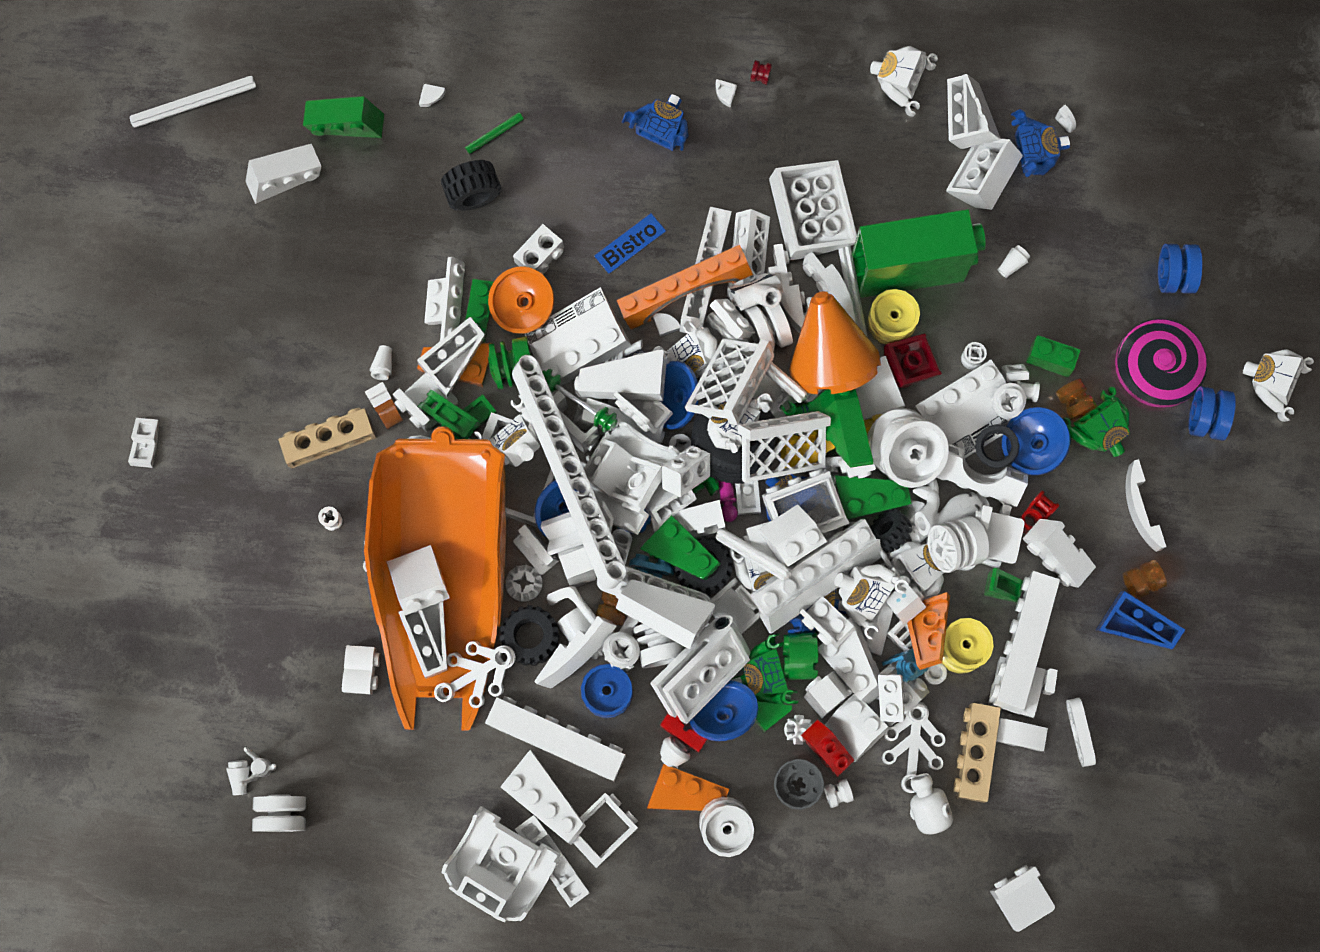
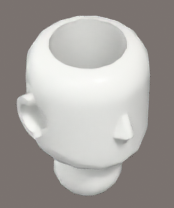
M923 773L911 779V787L917 794L911 799L910 815L915 820L920 832L931 835L948 829L953 823V814L945 792L939 788H932V777L927 773Z

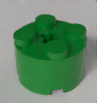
M788 633L783 635L782 655L787 656L784 657L783 664L784 678H788V680L816 679L818 677V670H815V665L818 663L816 633Z

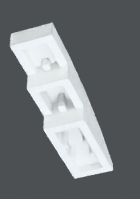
M597 616L587 632L578 630L568 646L563 644L558 646L534 682L547 688H553L568 678L603 645L606 638L616 628V625L610 620Z

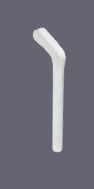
M568 586L548 594L547 601L549 605H555L562 599L569 598L576 604L591 625L596 619V615L574 586ZM617 646L618 649L614 655L622 654L624 656V652ZM634 665L624 669L628 672L634 667Z

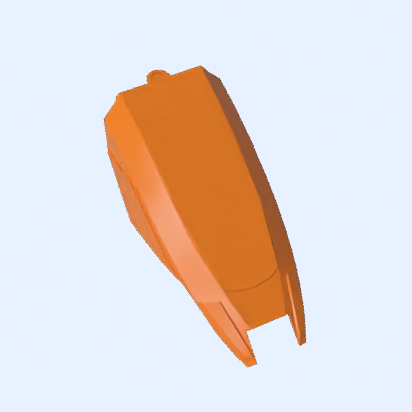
M444 426L435 428L431 439H397L393 445L378 452L369 480L364 544L366 570L376 622L381 633L390 687L398 714L406 730H414L417 697L436 698L434 690L438 684L444 682L452 683L472 670L459 666L450 667L447 664V671L425 679L398 613L403 609L398 601L387 561L431 545L450 597L444 600L447 656L451 653H459L463 658L483 664L491 660L479 654L469 655L466 652V645L469 642L477 641L481 646L494 649L497 628L500 627L506 548L505 454L495 448L491 441L487 439H455L453 431ZM472 644L470 649L475 653L477 647L475 644ZM456 656L451 658L453 664L457 663ZM476 680L457 690L453 697L462 698L461 731H469L479 709L473 708L469 704V698L473 695ZM446 687L443 689L444 695H449V689ZM475 696L474 703L479 705L480 699Z

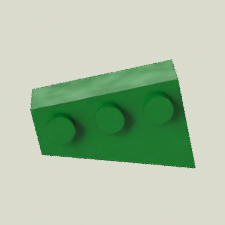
M364 96L306 101L303 126L311 131L313 135L382 138L384 113Z
M831 475L847 519L912 504L908 487L901 486L893 480L864 477L849 478L848 476Z

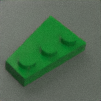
M672 515L640 548L642 551L703 580H706L721 565Z

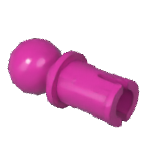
M718 480L720 504L724 505L721 508L723 518L726 522H732L738 516V510L733 505L737 501L734 498L733 484Z

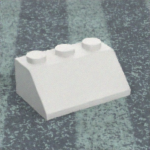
M1001 139L972 146L946 191L975 208L992 210L1023 155L1010 139Z

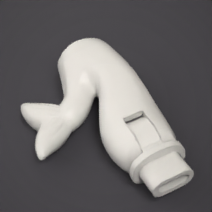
M936 478L928 483L927 486H920L913 490L914 494L927 500L926 505L914 516L915 526L923 536H928L930 529L935 525L953 522L964 517H974L975 512L979 511L983 505L989 507L986 497L981 496L979 493L970 492L969 494H959L951 498L938 513L940 497Z

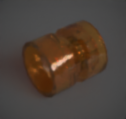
M1081 378L1068 383L1055 392L1061 404H1066L1065 411L1071 420L1083 416L1097 406L1092 396L1086 394L1087 388Z
M1150 560L1140 565V569L1135 567L1123 573L1125 586L1130 595L1136 599L1148 595L1149 590L1155 592L1167 586L1165 574L1156 560Z
M602 591L601 600L604 603L598 605L595 613L596 617L600 616L612 621L617 626H623L627 614L616 609L619 599L615 595Z

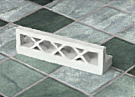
M752 209L736 213L732 248L740 244L753 275L733 284L728 282V287L753 282L757 279L758 275L764 274L770 223L769 216ZM757 219L762 221L760 231L756 226ZM755 239L757 240V242H758V244H759V251H758V252L756 251V249H755V247H754V240H755ZM753 260L755 261V263H756V265H757V272H756V273H755L754 270L752 269V261H753Z

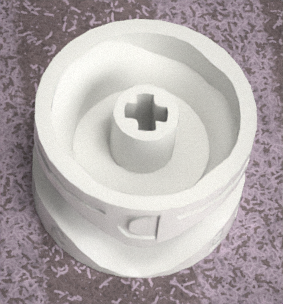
M896 408L887 411L873 423L868 432V440L875 467L901 486L914 488L926 485L933 481L945 467L949 455V445L944 432L914 410Z

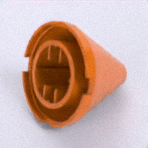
M825 291L818 292L811 298L789 368L790 377L807 393L818 394V389H830L831 394L856 389L877 375V367L881 366L879 351L832 294Z

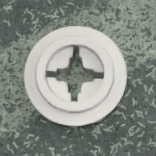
M1015 383L1001 384L998 389L994 390L993 398H991L992 409L997 416L1004 419L1018 416L1026 404L1024 390ZM1006 395L1009 397H1013L1009 401V406L1005 403L1002 404L1006 400Z
M528 565L516 566L513 570L509 571L505 580L509 595L515 600L522 602L534 599L542 589L541 575L535 568ZM524 574H526L527 581L534 584L526 585L522 592L521 585L514 581L522 580Z
M616 632L609 635L604 641L602 649L605 660L611 664V667L615 666L620 669L631 667L638 660L640 648L635 638L625 632ZM617 646H619L620 649L628 647L624 652V656H622V654L614 655L615 651L618 649Z

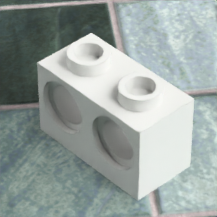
M542 224L513 255L514 261L519 267H530L544 274L549 268L548 264L553 259L557 260L564 251L563 240ZM545 242L553 243L551 248L546 249L542 247ZM530 258L538 259L536 264L531 265L527 263Z
M690 446L662 466L663 489L682 497L709 478L710 453L698 447Z

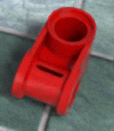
M1043 490L1019 517L1024 521L1023 533L1025 534L1033 527L1025 522V517L1032 518L1036 524L1039 519H1048L1060 506L1058 503L1052 502Z

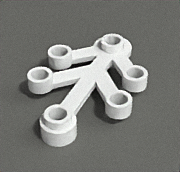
M477 641L469 642L466 645V652L469 655L479 654L491 659L484 664L463 658L459 653L449 654L447 656V664L450 667L459 666L472 671L452 683L444 682L438 684L434 690L436 699L441 702L449 701L454 697L457 690L476 680L473 695L469 698V704L473 708L483 706L485 702L483 692L488 672L496 668L494 680L489 685L488 691L494 697L503 694L504 686L502 682L505 670L514 664L516 658L515 652L511 647L503 645L494 650L481 646ZM472 644H475L477 647L475 653L470 649ZM502 653H506L508 656L506 662L501 659ZM452 656H456V657H457V663H456V664H453V663H452V661H451ZM494 685L499 687V693L493 691ZM445 687L449 689L448 696L443 693ZM475 696L480 699L479 705L474 703Z
M922 702L916 704L906 713L903 722H898L893 727H888L889 730L895 731L896 735L894 738H889L887 733L884 735L886 740L894 741L902 730L911 725L910 735L893 749L887 750L882 754V761L887 765H891L900 754L909 748L907 774L901 780V787L907 793L916 792L906 786V781L916 776L919 750L928 760V765L932 770H939L943 767L942 758L936 756L920 736L922 726L930 735V741L933 746L940 747L944 745L946 740L945 736L938 732L928 720L929 710ZM918 709L921 712V716L919 718L914 717L913 710ZM936 735H939L942 738L941 744H936L934 742V737ZM887 753H891L893 755V760L891 762H888L885 759V755ZM933 759L939 760L940 765L938 768L932 765Z

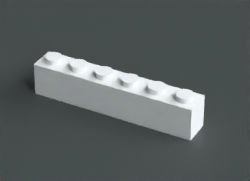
M1035 571L1029 577L1024 578L1021 590H1024L1023 598L1018 599L1015 611L1019 612L1017 620L1013 619L1009 630L1010 633H1013L1011 641L1007 640L1003 654L1007 656L1005 663L1001 662L997 673L998 676H1001L999 684L994 685L991 697L995 698L993 706L1017 714H1021L1025 710L1060 579Z
M506 696L503 699L496 698L485 724L615 782L626 757L622 753V748L611 743L609 747L600 744L602 739L591 734L588 737L579 734L580 729L569 724L566 728L558 725L559 720L549 715H546L544 719L536 715L538 711L525 705L524 709L515 706L517 701Z

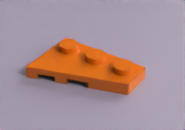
M491 343L480 345L458 381L483 387L489 366V344ZM423 347L421 356H423L432 347ZM418 364V371L424 372V370Z
M948 592L922 600L926 608L907 623L916 664L920 670L940 664L943 661L950 601Z
M663 764L647 809L702 811L705 805L713 799L727 797L729 789Z

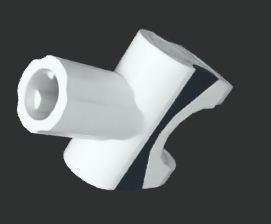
M767 273L758 275L757 279L753 282L733 285L727 288L730 301L735 305L736 309L741 311L757 304L768 308H775L779 305L781 295L783 294L782 284L778 277Z

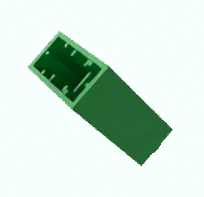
M969 209L860 226L852 252L860 298L876 296L886 290L898 289L908 291L964 282L971 266L978 264V251L985 250L986 241L982 224H972Z

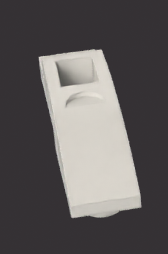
M777 244L773 246L775 266L768 267V274L775 275L780 280L783 294L779 304L787 321L800 334L806 313H803L802 305H805L804 292H800L799 285H793L792 273L787 272L786 264H789L788 251L783 250V244Z
M813 252L807 254L803 261V270L806 275L812 276L820 292L825 291L832 294L855 322L850 294L833 264L825 268Z

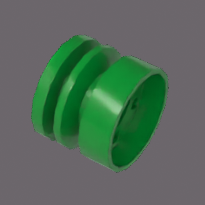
M527 336L512 339V350H507L504 341H500L501 352H497L495 343L489 344L488 361L492 378L498 390L504 389L503 379L507 378L509 388L513 387L512 371L522 356H531Z

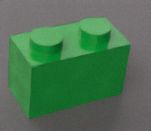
M1037 335L1032 342L1026 363L1069 377L1074 371L1080 349Z

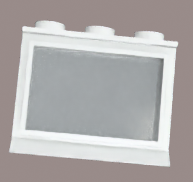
M822 468L809 472L810 477L801 479L799 476L788 480L787 486L781 488L779 485L766 489L767 493L762 495L771 521L798 504L816 523L822 534L849 524L830 471H823Z

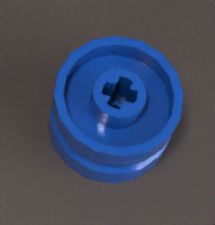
M1164 244L1158 262L1160 291L1162 293H1175L1180 289L1181 293L1195 294L1199 289L1202 277V253L1199 245L1185 244L1180 249L1178 244Z
M1198 387L1189 414V434L1204 437L1208 433L1211 439L1224 441L1230 432L1236 406L1234 392L1220 390L1215 394L1213 388Z
M611 664L598 665L591 669L583 678L581 696L588 710L594 715L602 718H614L624 713L630 706L633 698L632 683L627 673L619 667H611ZM606 686L608 689L611 688L609 695L603 694V688Z

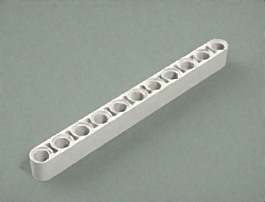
M524 355L519 359L512 371L513 379L598 581L605 589H614L625 578L627 573L626 567L539 363L533 356Z

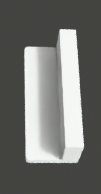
M600 501L598 504L611 532L614 517L604 501ZM570 512L542 521L541 529L549 540L547 549L549 555L583 544Z

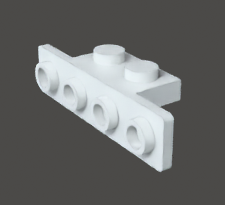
M448 257L446 278L428 280L424 323L428 325L442 324L440 341L460 324L465 263L454 257Z

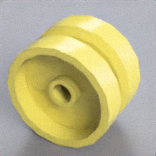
M898 289L884 291L876 297L871 305L867 319L870 333L882 344L910 338L919 321V305L914 297L906 291Z
M962 618L947 626L942 661L946 669L963 674L984 665L991 657L994 647L993 637L988 628L980 621L972 618Z

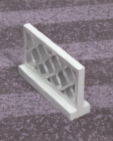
M722 339L685 406L686 411L726 418L729 424L738 425L775 356L770 342L760 340L759 344ZM726 347L736 349L727 355L723 354ZM754 351L752 356L743 358L742 354ZM738 356L741 358V361L730 366L727 362ZM725 363L727 366L722 370L714 372L715 367ZM745 366L743 373L734 375L733 371ZM729 373L731 374L732 378L721 383L719 382L718 378ZM716 380L717 385L705 390L704 387L707 383ZM736 384L734 390L728 393L724 392V388ZM721 390L723 395L710 400L709 395ZM706 397L708 402L700 406L695 405L698 400ZM724 401L727 402L724 410L714 408L715 405Z
M816 411L738 424V434L742 435V481L752 482L825 468L826 426H830L831 417ZM814 430H818V437L812 443L808 437ZM798 433L801 437L792 446L788 441L793 434ZM774 437H778L781 441L772 450L768 444ZM758 440L761 443L754 453L750 452V441ZM806 441L810 448L802 456L798 450ZM786 444L791 450L782 459L778 453ZM766 448L771 454L762 463L758 457ZM816 451L818 453V462L811 464L808 459ZM796 454L800 460L795 467H790L788 463ZM776 457L781 463L775 470L771 471L768 466ZM756 461L761 467L755 474L750 475V467Z

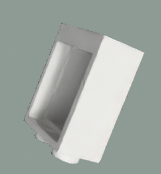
M604 793L580 818L585 823L606 802L630 828L601 856L580 835L573 842L596 868L638 829L635 825L638 820L629 811L625 814L619 808L622 803L613 793L610 796Z

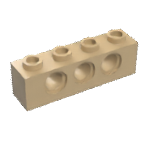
M365 408L352 409L348 411L347 415L341 417L338 415L329 417L326 420L327 422L319 425L318 423L307 425L305 430L299 432L290 431L285 433L284 437L278 440L286 464L292 469L376 439L372 423ZM346 425H354L350 433H343ZM326 432L332 433V437L328 441H322V436ZM304 440H310L309 447L302 449L301 443Z
M972 703L969 705V708H965L963 722H967L966 731H962L960 737V745H963L962 755H958L957 768L960 769L959 778H955L953 792H957L956 798L983 803L988 802L1001 710L999 707ZM976 723H981L985 728L982 736L977 735L974 731ZM973 746L981 749L982 754L979 759L973 758L970 753ZM970 769L978 773V780L975 783L967 778V773Z

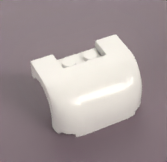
M619 422V427L615 428L611 433L608 431L605 433L586 464L584 471L597 502L604 501L614 517L613 525L638 535L649 516L644 509L662 481V466L681 452L671 445L666 447L648 439L625 422Z
M481 806L474 814L461 842L445 862L442 874H444L445 879L449 883L450 890L502 922L507 920H520L521 922L543 891L562 855L543 843L538 847L500 824V817Z

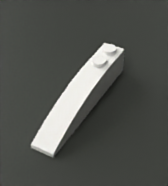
M710 207L695 264L723 252L732 211ZM714 285L687 295L681 316L680 332L686 333L683 325L686 321L690 322L692 318H698L700 320L699 327H704Z

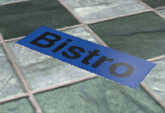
M651 213L594 255V257L610 274L666 230Z

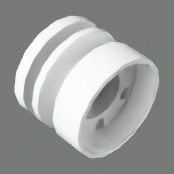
M964 517L953 522L935 525L928 534L930 556L937 568L943 572L950 573L964 567L981 564L987 559L989 554L987 533L979 520L974 517Z
M645 624L633 628L635 635H645L636 639L637 643L648 645V648L643 649L639 654L642 668L670 664L686 648Z

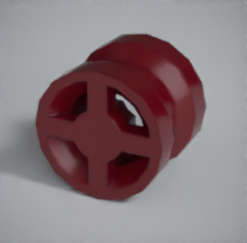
M755 60L750 82L760 81L762 84L767 85L772 64H761L760 61Z

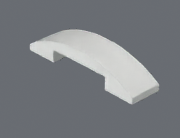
M1138 459L1134 460L1127 470L1125 487L1127 504L1138 532L1146 543L1157 552L1164 549L1166 544L1160 525L1150 527L1138 488V486L1145 482Z
M535 815L515 828L518 835L539 847L543 843L562 855L550 879L569 907H572L589 894L577 873Z

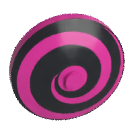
M1151 319L1133 327L1120 342L1115 358L1116 373L1123 388L1137 401L1159 408L1176 406L1191 398L1197 388L1202 386L1208 366L1204 346L1196 334L1183 324L1168 319Z

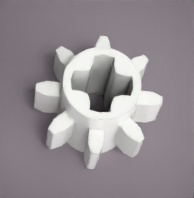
M795 715L794 719H787L788 722L785 724L784 732L787 740H793L794 744L803 745L804 739L800 735L812 725L810 723L811 720L804 719V715Z

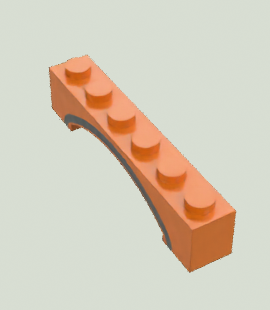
M739 244L617 300L624 320L632 330L651 321L650 318L657 312L685 295L716 284L732 282L733 284L753 275Z

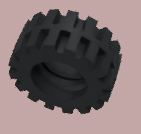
M897 509L885 510L884 514L880 513L878 519H874V524L870 525L871 531L876 539H880V545L886 553L888 551L894 552V549L898 550L901 544L904 545L906 543L905 540L909 539V533L912 532V528H910L912 527L911 521Z

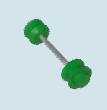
M552 369L542 371L551 393L558 390L595 415L594 426H603L602 432L613 430L618 422L616 413L608 414V407L602 408L597 412L559 386L561 382L559 374L553 376Z

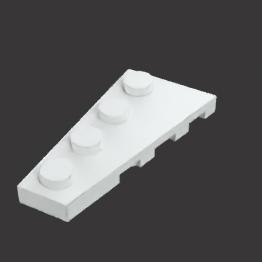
M529 750L501 785V788L571 845L586 825L563 796L561 790L553 782L535 754Z

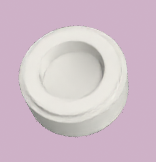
M940 663L929 667L928 671L923 674V677L929 684L937 685L945 680L947 669Z

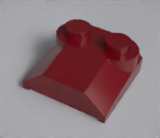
M925 333L888 343L884 346L883 357L886 356L899 388L905 389L912 384L942 374Z

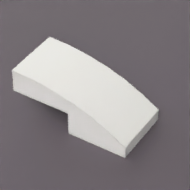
M136 418L131 435L133 444L128 460L130 466L153 468L158 441L159 420Z
M999 718L996 742L1044 751L1048 728Z

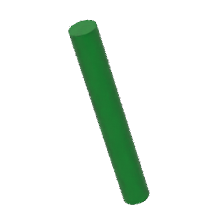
M520 112L465 147L467 153L470 155L524 120Z

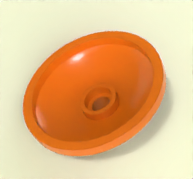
M514 267L500 274L492 284L488 298L489 310L495 322L503 329L516 334L530 333L542 327L549 319L554 307V292L548 279L539 271L530 267ZM527 298L529 302L526 306H523L522 302Z

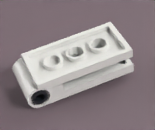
M724 614L715 618L701 632L690 649L685 648L650 683L668 714L675 718L678 715L679 719L687 724L750 661V649L732 616Z

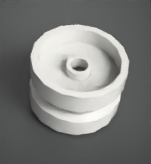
M780 304L775 308L762 306L761 310L757 306H752L744 310L745 319L756 331L752 335L755 344H759L760 340H767L774 351L775 343L781 348L793 343L791 330Z
M289 794L253 797V810L255 812H268V816H259L252 819V831H306V818L303 816H291V812H302L306 809V797L291 796Z
M730 797L713 799L705 805L700 814L699 827L704 843L709 850L725 857L739 855L746 850L753 840L754 826L745 806L738 800Z

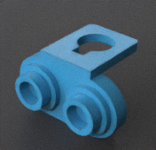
M636 554L635 558L629 561L630 567L639 569L647 574H653V576L662 578V575H674L675 569H673V566L661 559H658V563L654 564L650 563L648 556Z
M913 648L895 654L882 662L884 666L898 661L896 665L897 674L902 675L904 682L915 680L929 669L928 667L920 670L917 667Z

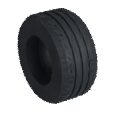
M762 409L759 410L760 416L758 421L775 418L770 410L768 412H764ZM697 413L692 429L691 446L710 453V477L725 483H745L742 481V450L732 453L728 449L716 448L708 434L709 431H707L710 419L703 414ZM774 437L768 444L772 450L778 445L779 438ZM755 440L756 444L750 447V452L754 453L761 443L758 440ZM765 448L758 459L764 463L771 453ZM756 461L750 467V475L755 474L761 467Z

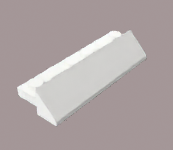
M860 519L844 531H838L826 539V543L788 566L792 571L788 580H781L776 576H772L766 580L767 584L751 594L760 611L758 614L769 633L772 634L801 614L800 611L802 609H808L822 596L825 597L838 587L835 586L834 581L839 573L848 576L854 567L869 566L881 558L880 539L875 538L865 519Z

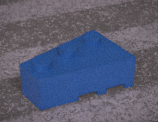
M1120 591L1096 628L1097 631L1167 649H1173L1185 631L1184 628L1125 591Z

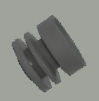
M795 759L788 761L779 768L775 775L774 789L776 796L784 805L791 809L802 810L809 808L819 801L823 793L824 781L822 774L814 764L807 760ZM798 777H801L806 787L800 788L797 791L792 781L798 780Z

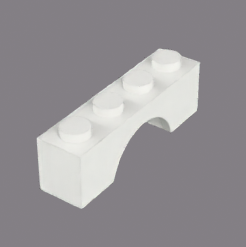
M948 443V459L944 469L937 476L938 479L952 481L964 489L970 488L977 491L981 496L998 499L1002 504L1018 506L1028 485V474L1008 466L999 473L992 475L977 473L967 464L964 449Z

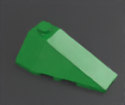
M826 389L808 405L809 413L819 411L831 417L830 426H826V440L831 441L836 447V452L850 468L873 465V457L856 389L838 394H831V390Z

